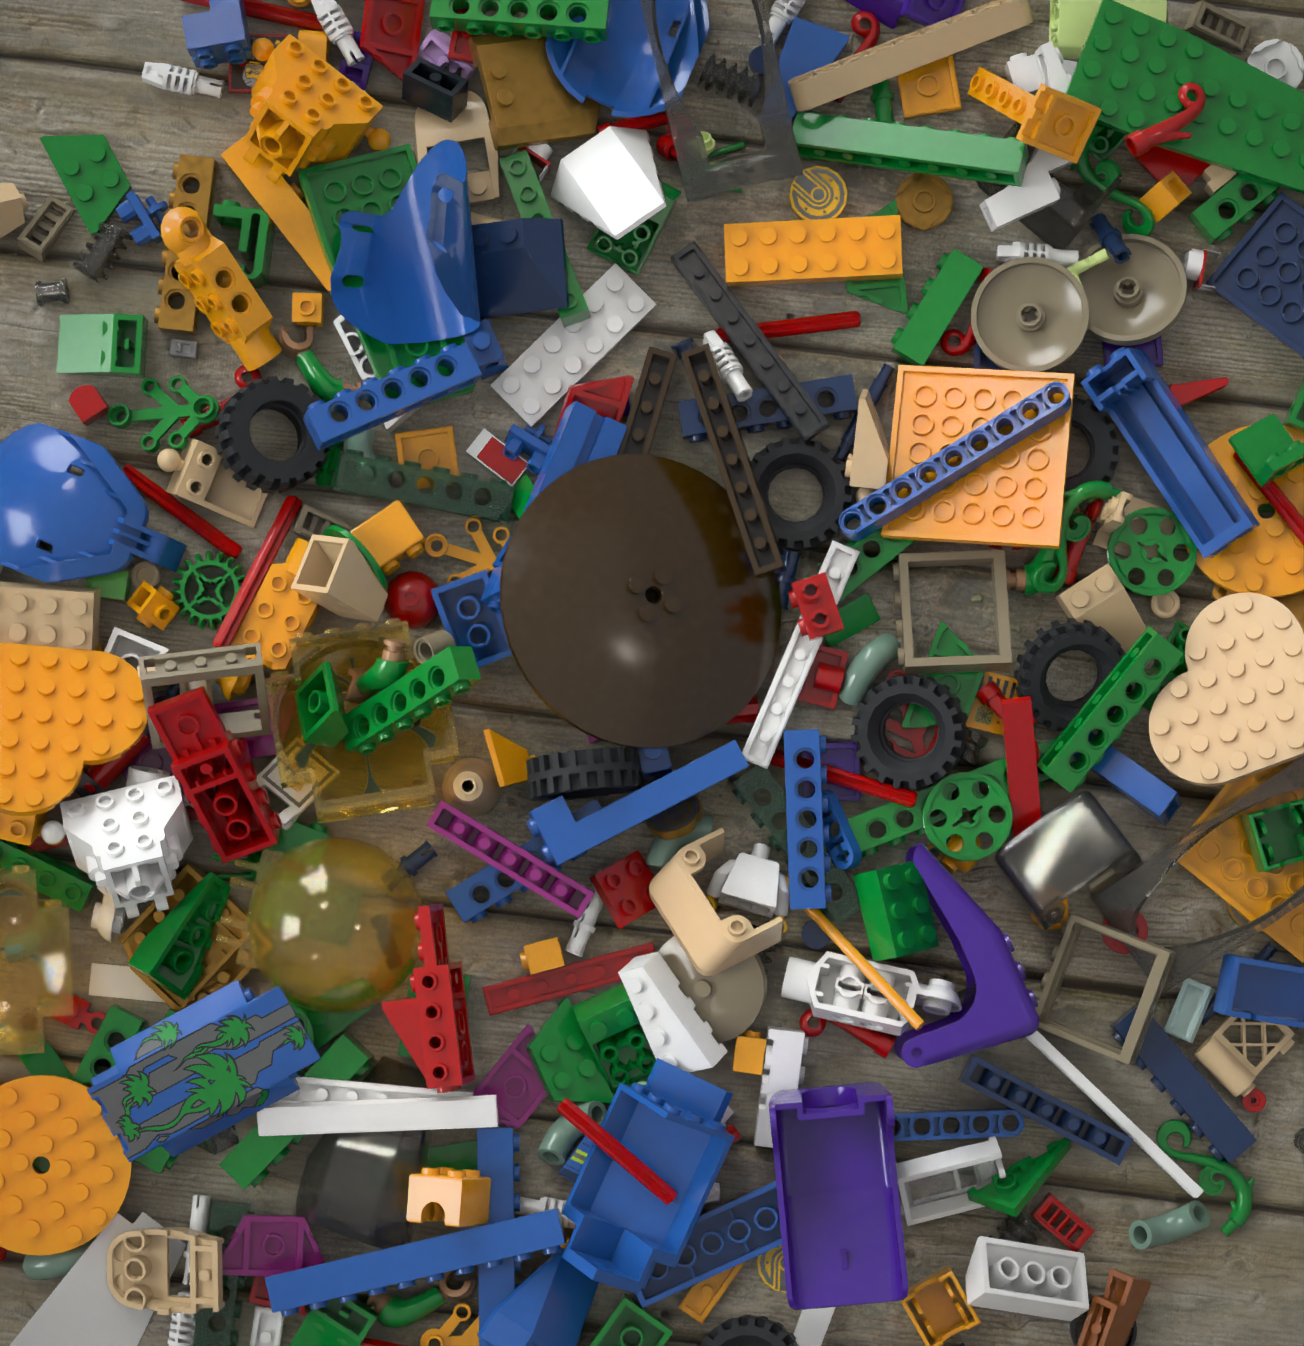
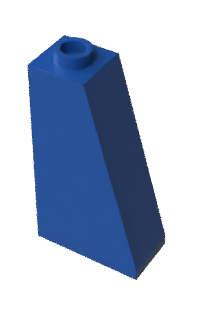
M794 17L760 113L759 121L764 123L763 126L776 132H779L780 129L787 130L796 118L797 110L788 81L836 62L847 47L849 35Z
M1090 732L1088 739H1093L1096 735ZM1111 745L1105 750L1103 759L1090 769L1092 773L1164 826L1168 824L1182 805V800L1177 791ZM1079 752L1074 754L1076 760L1079 757Z

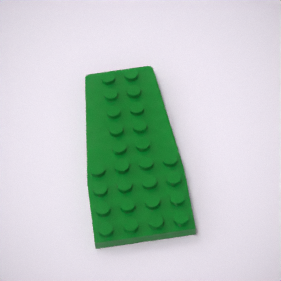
M1101 0L1066 90V94L1102 109L1096 123L1125 135H1129L1136 130L1142 131L1186 110L1187 108L1178 98V91L1186 83H1196L1204 90L1205 106L1197 118L1179 130L1180 132H1190L1192 137L1190 139L1173 140L1156 146L1304 194L1303 92L1180 28L1116 1ZM1187 92V98L1195 101V95L1192 92Z
M410 144L298 171L297 175L331 273L340 251L341 232L339 221L341 216L349 211L381 216L387 214L393 208L417 167ZM352 225V228L356 231L374 233L373 229L368 226ZM345 275L342 282L345 287L359 288L363 286L364 278L362 276ZM355 327L378 380L388 376L387 373L398 366L407 368L414 365V361L424 355L436 356L441 353L440 350L450 344L456 343L459 346L466 343L462 335L422 343L387 344ZM443 366L437 367L441 375H451L448 368ZM411 379L414 386L419 388L425 386L421 379ZM476 383L429 404L471 394ZM384 390L388 398H398V394L394 390Z

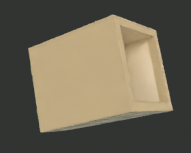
M312 534L291 589L340 617L378 622L384 610L388 594L354 541L349 538Z

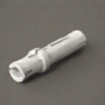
M593 884L590 890L594 891L595 894L580 919L574 920L573 925L575 927L565 948V951L579 957L583 956L591 933L594 934L596 930L594 926L604 904Z
M193 1194L189 1228L207 1233L212 1196ZM188 1241L187 1250H184L183 1253L186 1261L182 1284L190 1285V1242Z

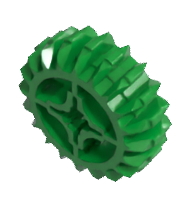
M207 551L205 561H203L199 553L195 554L197 564L194 565L189 559L185 560V564L189 567L187 572L182 568L177 569V572L183 575V579L173 578L172 583L180 585V589H174L171 593L175 596H181V599L176 600L174 603L179 607L185 606L179 612L181 617H185L189 613L191 614L188 618L190 625H193L199 619L198 628L203 630L208 621L210 630L215 631L217 628L216 621H219L220 625L222 624L247 574L238 576L244 569L241 564L233 569L231 568L235 562L233 557H229L223 563L224 553L219 552L216 560H214L213 553ZM217 567L224 569L227 573L210 580L201 570ZM195 577L199 584V591L190 602L188 589L192 578ZM203 580L213 587L217 584L218 587L215 589V593L220 602L210 595L208 598L205 597L208 590ZM233 580L234 596L230 605H228L223 592L229 585V582ZM208 602H214L222 612L206 615L199 613L196 609L200 605L203 606Z

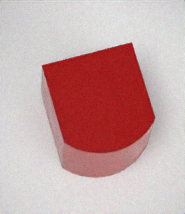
M82 385L76 388L69 397V403L86 426L107 414L110 409L99 390L93 385Z

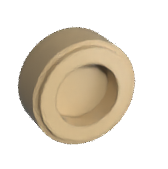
M139 562L131 571L132 583L138 588L142 581L145 580L156 588L161 582V571L151 562Z
M1174 591L1152 596L1150 599V609L1159 618H1170L1180 608L1179 596Z

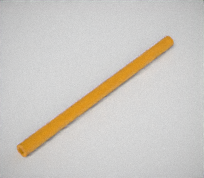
M786 876L785 878L789 887V877ZM803 909L916 1031L924 1026L925 1021L819 909Z

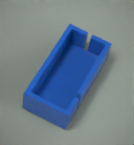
M1223 953L1213 1011L1226 1016L1304 1028V966Z

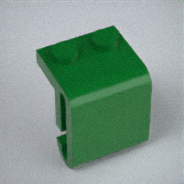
M223 200V204H214L213 216L221 226L241 228L238 252L245 261H254L252 273H250L245 265L239 264L242 271L254 288L265 286L269 280L275 236L273 223L261 209L240 207L241 203L231 200Z

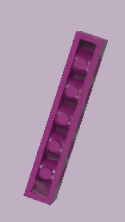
M444 800L440 801L426 824L427 827L579 919L595 894L594 891Z

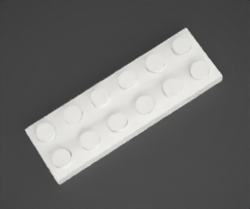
M616 263L583 294L591 318L565 328L561 318H559L490 385L529 426L533 427L567 394L569 386L576 385L656 307V303Z

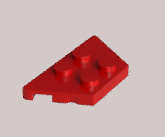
M365 0L359 48L403 82V72L418 58L425 0Z
M626 375L569 386L555 433L566 407L575 401L595 410L596 414L604 418L609 417L621 423L634 377Z

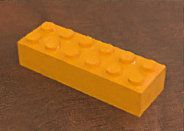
M900 215L724 224L725 271L728 287L903 278Z

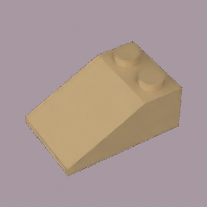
M1109 563L1055 597L1068 618H1075L1078 622L1082 623L1085 619L1091 621L1097 627L1101 626L1121 644V648L1126 653L1146 629L1128 593Z

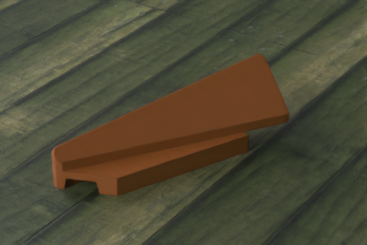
M1110 1268L1104 1297L1094 1295L1077 1346H1124L1149 1291L1151 1282Z

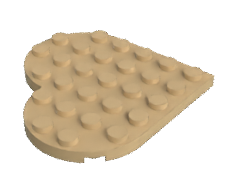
M1236 593L1217 599L1200 612L1189 629L1185 644V659L1188 671L1174 678L1161 690L1154 701L1149 717L1150 741L1160 762L1174 776L1199 786L1224 785L1304 756V633L1299 622L1287 607L1279 601L1262 594Z

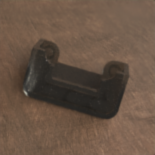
M1086 790L1076 793L998 850L995 856V862L1008 885L1045 930L1063 919L1066 910L1063 900L1107 868L1111 867L1113 871L1119 874L1127 873L1142 861L1136 850L1090 791Z

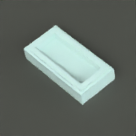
M1185 977L1164 1031L1193 1044L1215 989Z

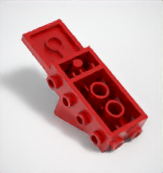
M204 686L148 706L147 713L173 760V763H171L172 772L175 778L180 781L187 801L194 807L201 827L205 828L211 846L219 854L223 864L278 844L279 830L282 828V822L277 811L272 812L269 806L270 800L264 787L260 788L256 781L257 774L251 761L246 738L235 739L231 731L226 730Z
M442 903L417 907L418 913H415V926L417 931L421 933L422 943L418 944V954L420 960L424 961V966L413 968V974L410 975L411 990L416 992V997L394 999L381 1003L384 1013L426 1079L427 1089L436 1088L437 1093L453 1092L457 1089H462L461 1085L476 1080L462 961L450 963Z

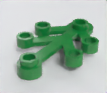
M176 375L169 380L170 390L176 395H182L191 404L179 406L161 390L160 384L155 379L147 378L141 384L142 392L147 397L154 398L163 407L131 410L125 404L117 403L110 407L107 418L118 429H125L133 422L161 420L149 434H145L140 440V446L147 453H155L160 448V439L180 418L189 417L178 431L172 432L168 437L169 445L173 449L181 451L187 447L188 437L200 424H209L218 417L220 405L210 395H197L182 376ZM182 381V386L179 389H175L176 383ZM154 384V389L147 392L148 386ZM210 406V410L206 414H202L203 409ZM126 414V418L119 422L120 416ZM182 437V441L178 445H174L175 439ZM154 439L153 445L146 447L147 442Z

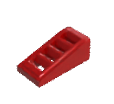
M1222 377L1170 385L1169 389L1181 407L1223 389L1229 384L1228 378Z
M1050 1192L1030 1214L1075 1252H1078L1094 1233L1090 1226ZM1053 1205H1056L1058 1208L1046 1221L1043 1218ZM1062 1212H1064L1066 1216L1059 1223V1225L1056 1228H1054L1052 1226L1053 1222L1058 1218V1216ZM1071 1219L1075 1221L1065 1235L1060 1233ZM1079 1227H1082L1084 1231L1072 1243L1069 1239Z

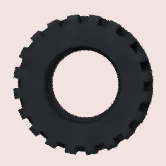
M277 376L267 377L265 380L258 379L251 382L225 403V408L219 413L217 418L219 426L215 428V438L219 439V444L215 447L217 454H223L225 458L221 463L225 470L231 468L235 472L232 478L238 483L244 480L247 482L246 488L253 491L257 488H261L262 493L269 494L274 491L279 493L289 491L317 474L318 469L328 459L326 453L331 450L332 446L318 451L303 421L304 415L308 410L307 407L321 399L317 394L311 397L307 393L309 387L303 383L299 386L293 385L294 379L285 377L280 381ZM264 409L275 410L285 415L292 422L297 433L298 445L295 454L291 458L282 462L273 461L257 451L251 441L249 432L250 421L257 412Z

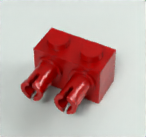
M825 572L791 583L792 590L787 593L792 608H799L802 618L798 619L797 623L802 637L808 635L809 641H813L844 630Z

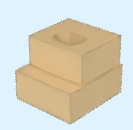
M1213 164L1210 165L1201 176L1207 183L1204 191L1212 197L1235 178L1236 172Z

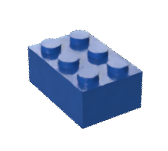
M489 568L430 590L445 630L452 635L456 646H472L478 667L513 655L504 631L502 615L487 608L488 605L480 601L491 576Z

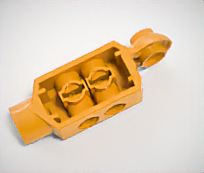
M176 207L169 210L161 223V237L164 244L179 257L175 261L174 266L179 273V281L185 288L190 290L195 298L194 303L196 307L206 314L210 320V326L214 334L231 345L247 371L255 370L266 364L282 350L270 331L273 316L225 243L212 236L206 227L203 217L196 210L189 207ZM184 223L187 224V226L190 229L189 237H187L183 232Z
M300 538L296 539L285 563L271 565L232 642L233 645L260 642L263 668H269L277 673L290 671L321 608V605L291 589L309 542ZM254 654V655H246V658H247V659H255V658H256V657H255V654ZM253 674L215 679V683L220 685L222 694L231 702L237 694L240 696L244 694Z

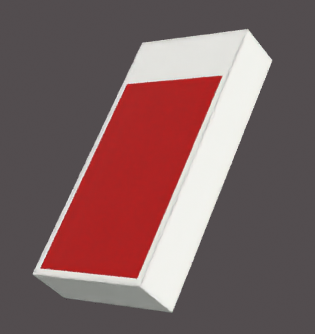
M484 428L466 452L513 488L527 470L526 465L528 462L521 456H518L516 461L504 456L502 453L505 444Z

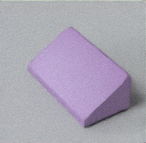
M437 29L430 31L419 46L418 56L437 66L447 62L449 63V71L452 73L460 68L462 69V77L469 81L479 69H475L474 64L448 60L451 38L446 33L440 32Z

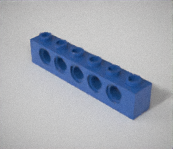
M456 343L450 344L440 350L441 353L436 356L424 355L416 359L414 365L410 367L398 366L387 373L388 376L378 380L377 377L370 378L361 384V388L351 391L350 388L344 389L334 395L335 399L326 403L324 400H319L309 405L303 421L318 451L477 383L482 373L467 343L459 346ZM443 366L448 368L451 375H441L437 367ZM419 378L424 382L425 386L421 388L416 387L412 384L411 379ZM384 390H394L398 394V398H388ZM361 400L367 401L372 409L363 410L358 406L357 402ZM340 412L345 417V421H335L331 417V413Z
M819 729L784 730L790 909L826 908V902H831V884H825L824 872H830V854H824L823 843L829 842V824L823 825L822 813H828V795H822L821 783H827V767L820 764V753H826L825 735L819 736ZM807 751L813 755L814 763L810 768L804 769L797 764L796 759L799 753ZM803 781H810L815 786V793L810 798H803L798 793V786ZM808 810L815 814L816 823L813 827L804 828L800 825L799 815L803 811ZM806 840H811L817 845V853L811 858H806L800 853V845ZM807 870L815 871L818 875V883L810 888L804 886L801 882L803 872Z
M597 799L572 813L577 822L602 809ZM539 836L533 837L520 846L546 862L540 851V848L544 845ZM586 851L571 860L574 862L588 852ZM553 863L549 864L557 870L562 869L561 865L555 867ZM488 865L445 893L462 921L466 922L470 919L472 924L487 916L485 910L495 904L497 908H500L513 900L510 896L511 893L519 888L524 893L529 888L516 880L511 887L502 886L499 882L501 871L492 865ZM481 885L487 887L490 891V898L485 903H480L474 898V890Z

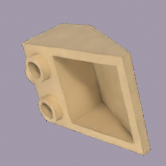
M862 389L859 398L853 454L848 455L845 469V477H850L849 486L860 487L855 494L856 502L886 485L890 447L868 389Z
M188 438V445L183 449L181 456L174 449H164L159 453L157 463L160 469L165 472L174 471L166 489L167 493L254 528L268 493H262L261 488L253 491L246 488L247 482L244 480L238 483L232 478L235 472L231 468L225 470L221 463L225 458L223 454H217L215 447L202 441ZM205 454H207V455H206V458H205V459L203 460V462H202L203 456H204Z

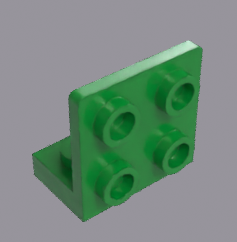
M1271 414L1232 435L1228 440L1260 487L1304 464V443H1301L1299 440L1294 442L1275 414Z

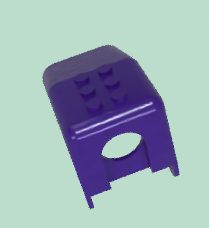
M923 843L913 844L906 852L905 862L913 861L924 880L929 904L948 934L964 970L966 991L961 1002V1011L953 1012L945 1018L925 1024L918 1031L914 1028L904 1032L901 1036H897L894 1042L895 1053L907 1065L919 1068L1032 1035L1036 1032L1040 1023L1035 1007H1038V1003L1033 991L1025 986L1023 980L1026 979V975L1020 962L1017 963L1011 952L1014 951V947L1009 936L1002 933Z
M877 1082L790 1089L776 1092L769 1101V1115L786 1292L789 1306L794 1310H807L904 1300L908 1296V1277L893 1136L895 1118L891 1093Z

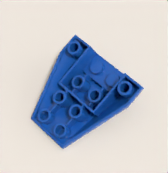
M561 1248V1251L555 1252L493 1309L477 1336L491 1346H578L599 1282L593 1281L563 1259L562 1255L565 1249Z

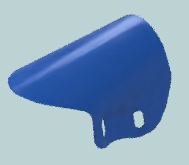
M447 139L436 144L421 159L393 208L387 214L380 216L349 211L344 213L339 221L341 232L340 251L330 277L332 301L338 312L350 324L383 343H422L449 339L471 333L479 328L481 324L466 158L460 144ZM352 225L368 226L373 229L374 233L356 231L352 228ZM345 275L362 276L364 282L363 286L359 288L345 287L342 279Z

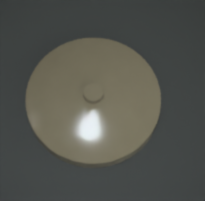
M1122 234L1123 242L1131 250V255H1128L1130 259L1123 264L1115 263L1111 254L1106 250L1110 259L1094 267L1092 266V268L1080 273L1078 276L1089 304L1090 320L1087 332L1093 337L1109 344L1133 346L1158 338L1176 323L1182 314L1187 300V279L1181 261L1167 245L1144 235ZM1099 242L1090 247L1078 261L1102 250L1103 248Z
M1040 257L1017 258L998 266L985 277L978 287L971 307L972 330L980 349L994 364L1004 370L1049 372L1062 366L1081 347L1086 337L1090 320L1088 300L1078 279L1059 263Z
M675 936L669 939L659 950L660 955L680 982L678 987L687 998L690 997L696 1005L694 1010L703 1022L707 1021L713 1029L711 1034L717 1043L739 1036L759 1017L766 1000L767 978L763 963L758 954L714 976H704L695 969Z

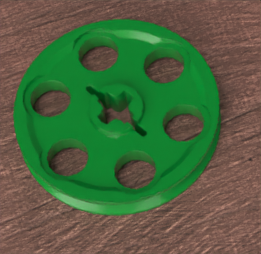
M1148 507L1135 510L1124 516L1123 525L1111 532L1107 544L1108 563L1122 585L1134 593L1146 596L1167 594L1180 587L1193 571L1197 547L1175 513L1163 508ZM1135 517L1142 518L1146 523V529L1141 534L1133 533L1130 528V523ZM1165 518H1169L1175 523V530L1171 535H1164L1160 531V522ZM1120 542H1125L1130 547V555L1126 559H1119L1115 555V546ZM1137 542L1148 547L1155 544L1157 546L1156 552L1159 553V556L1166 559V562L1160 557L1148 559L1146 557L1148 552L1144 550V547L1138 545ZM1179 544L1185 545L1189 550L1188 558L1184 561H1178L1173 556V550ZM1134 568L1140 569L1144 574V580L1139 585H1133L1128 579L1129 572ZM1163 569H1168L1173 574V581L1169 586H1162L1158 582V574Z
M959 772L942 779L928 794L923 807V827L931 844L943 855L958 861H977L993 854L1007 839L1012 826V807L1005 791L993 779L976 772ZM974 783H985L988 787V795L984 798H976L972 793ZM953 784L958 788L959 795L955 800H947L943 797L942 789L945 785ZM980 806L982 807L972 817L973 824L966 821L953 827V824L958 822L963 815L961 810L965 809L967 812H970ZM994 806L1001 807L1005 812V818L1000 823H994L989 818V810ZM939 810L945 814L946 822L943 826L935 827L930 823L929 817L933 811ZM980 833H987L992 838V846L987 850L980 849L976 844V837ZM951 835L961 837L963 841L961 850L957 852L949 850L946 845L947 838Z

